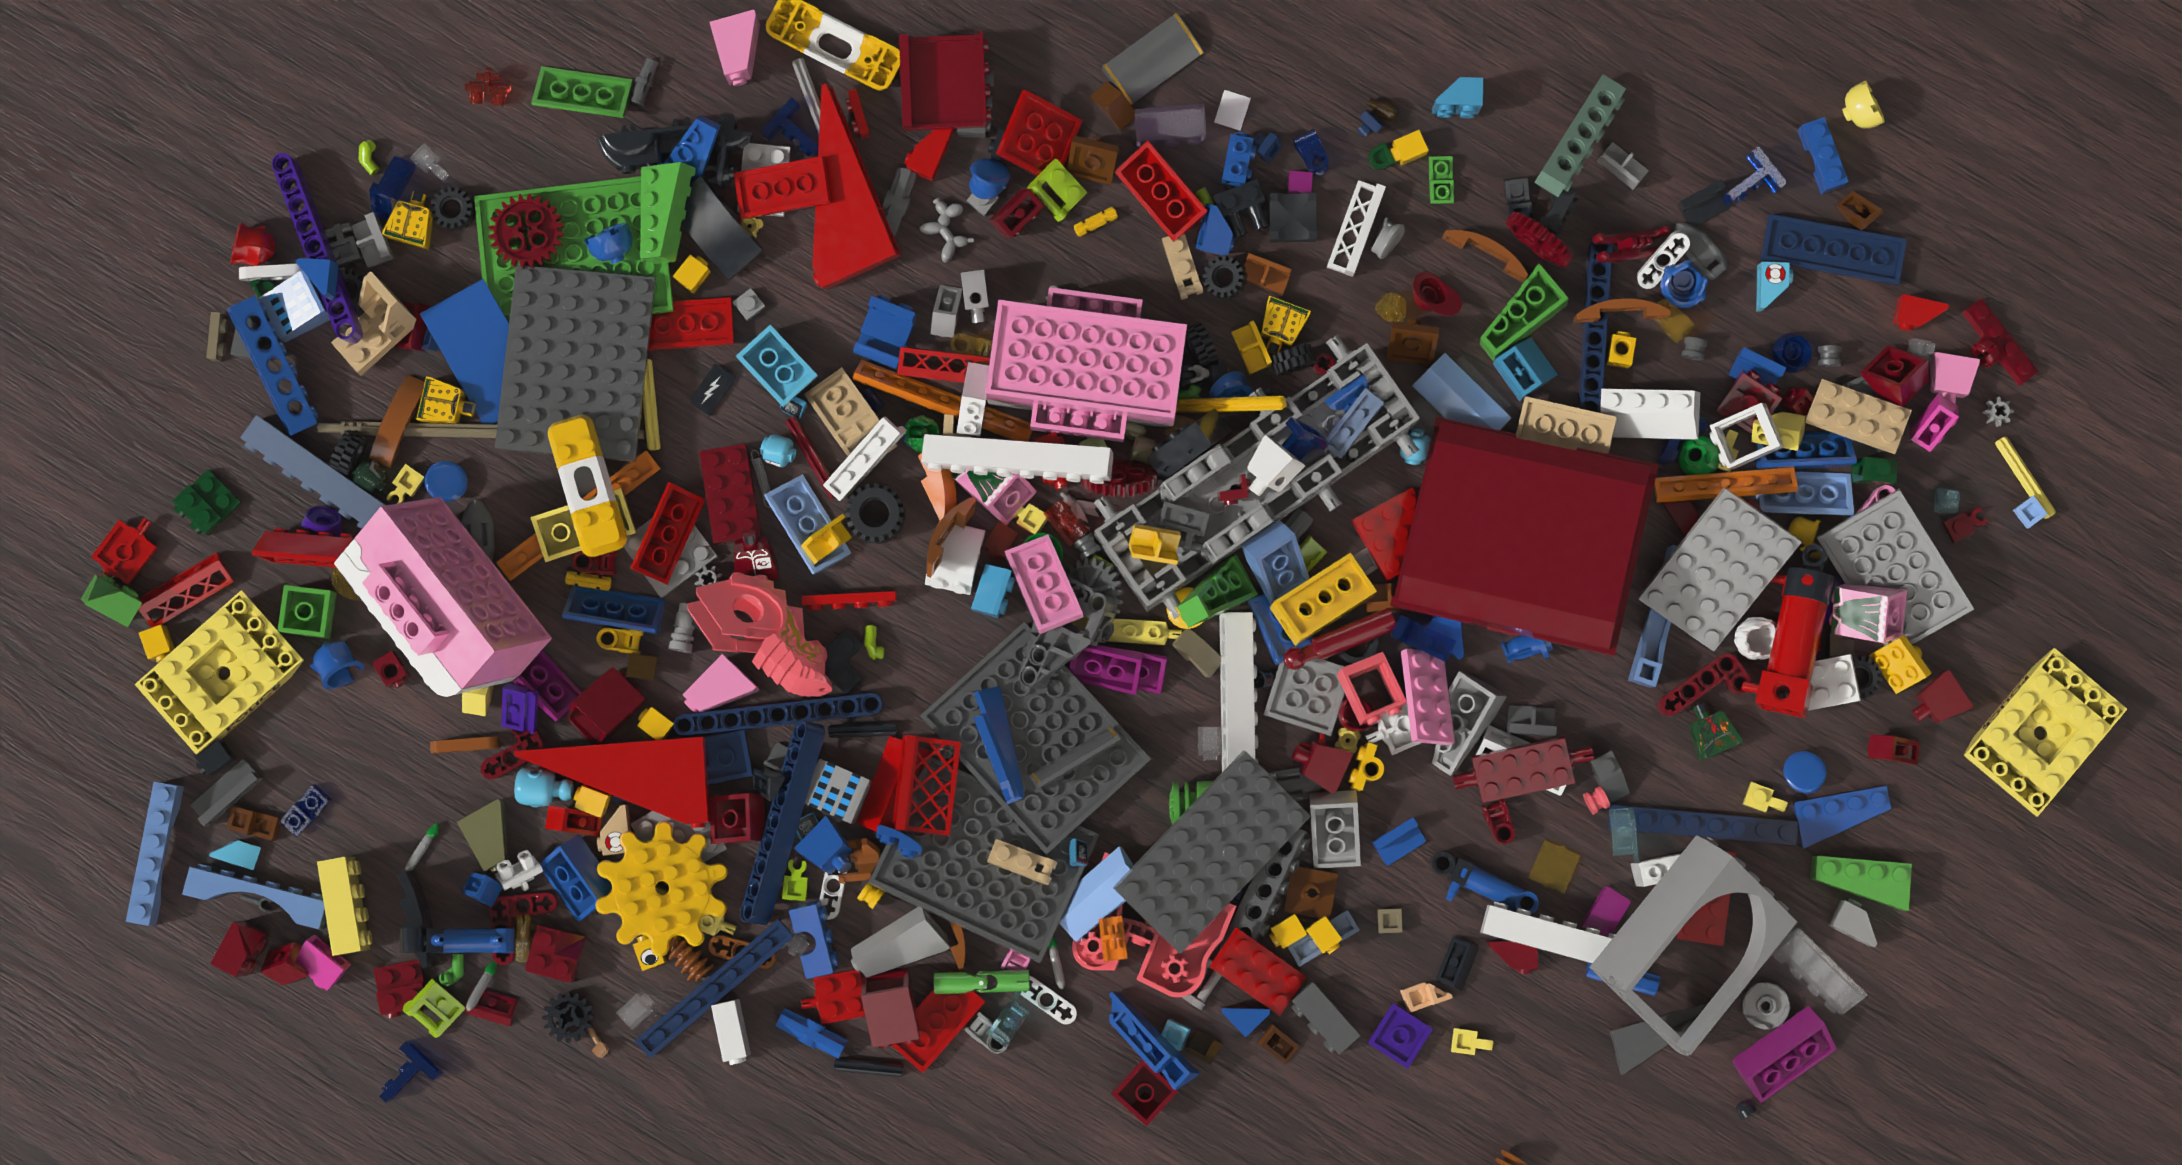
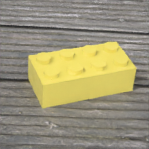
M623 489L614 490L626 535L637 533ZM595 497L586 499L585 501L592 500V499H594ZM568 505L531 517L545 562L582 551Z
M340 857L318 861L317 866L332 956L370 950L373 940L371 931H367L366 926L369 915L367 908L363 907L362 898L365 897L363 884H359L358 875L361 874L359 861H356L355 857Z

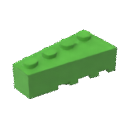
M682 162L641 167L640 259L654 264L676 261L682 234L680 226L682 220H685L686 210L684 208L687 196L690 197L692 187H689L691 176L695 175V167Z
M1540 264L1536 266L1533 273L1525 280L1518 292L1511 298L1507 306L1496 317L1480 339V346L1493 361L1523 341L1568 304L1569 298Z
M1234 554L1217 564L1177 608L1181 613V618L1189 628L1238 607L1258 594L1237 554Z
M1825 856L1811 857L1810 880L1901 911H1909L1912 864Z

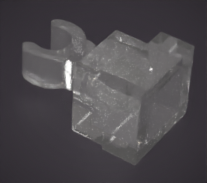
M425 143L410 157L426 174L431 170L443 182L449 176L437 164L440 161L438 156Z
M1914 338L1909 340L1907 352L1928 360L1929 365L1931 364L1936 344L1931 343V341Z

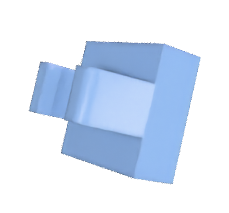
M2034 495L2013 509L2027 529L2047 515V512Z

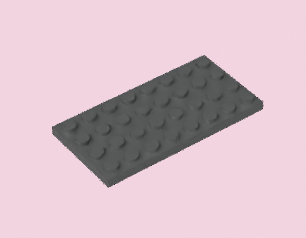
M1243 750L1121 878L1113 889L1181 954L1311 816Z

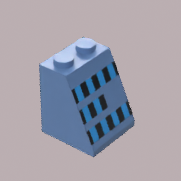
M303 270L259 298L266 308V312H264L265 317H269L276 328L277 333L274 334L276 339L279 338L284 343L330 320L319 290Z

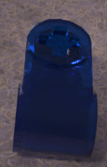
M1312 129L1292 139L1309 172H1313L1314 176L1325 174L1328 170L1329 159L1316 131ZM1317 159L1319 162H1322V167L1314 165V160Z

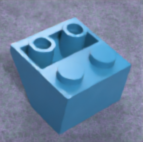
M1459 77L1436 99L1432 107V114H1437V117L1449 118L1451 115H1460L1461 118L1465 119L1474 118V115H1478L1483 106V78Z
M1531 337L1496 358L1493 363L1519 401L1558 376Z
M985 564L971 610L999 619L1000 614L1004 615L1008 605V600L1005 599L1007 592H1012L1016 580L1015 577H1012V571Z

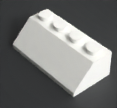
M1601 389V413L1618 417L1613 437L1698 439L1700 392L1689 390Z

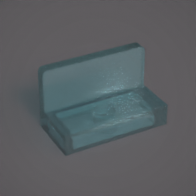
M1633 808L1609 810L1613 856L1632 854L1634 862H1639L1636 820Z
M1021 991L1014 994L987 1031L988 1035L1004 1047L1007 1046L1030 1014L1028 1010L1016 1002L1022 993Z

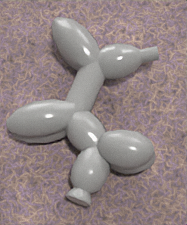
M937 198L933 203L936 204L937 212L941 214L938 222L925 223L920 227V231L929 235L940 232L947 242L941 253L942 261L947 263L953 257L956 247H963L968 243L974 242V238L953 236L947 226L949 225L950 218L957 217L962 213L963 207L957 203L951 204L948 207L944 201H940V198Z

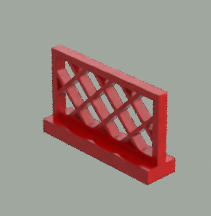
M903 735L892 829L950 836L961 742ZM919 742H926L933 749L924 759L918 752ZM933 743H934V744H941V745L936 748V747L933 745ZM945 745L955 746L953 757L946 762L939 753V750ZM936 753L943 762V765L933 772L925 761ZM923 764L930 775L920 782L915 776V769ZM944 767H947L951 773V780L943 785L936 774ZM933 777L940 788L930 795L923 784ZM920 787L928 798L917 806L912 799V794ZM943 790L948 796V803L940 808L933 797ZM928 801H931L938 811L927 819L920 808ZM918 811L924 822L918 827H910L909 818L914 812ZM939 814L945 819L944 830H936L930 823ZM926 824H928V826H929L931 829L922 828V827H924Z

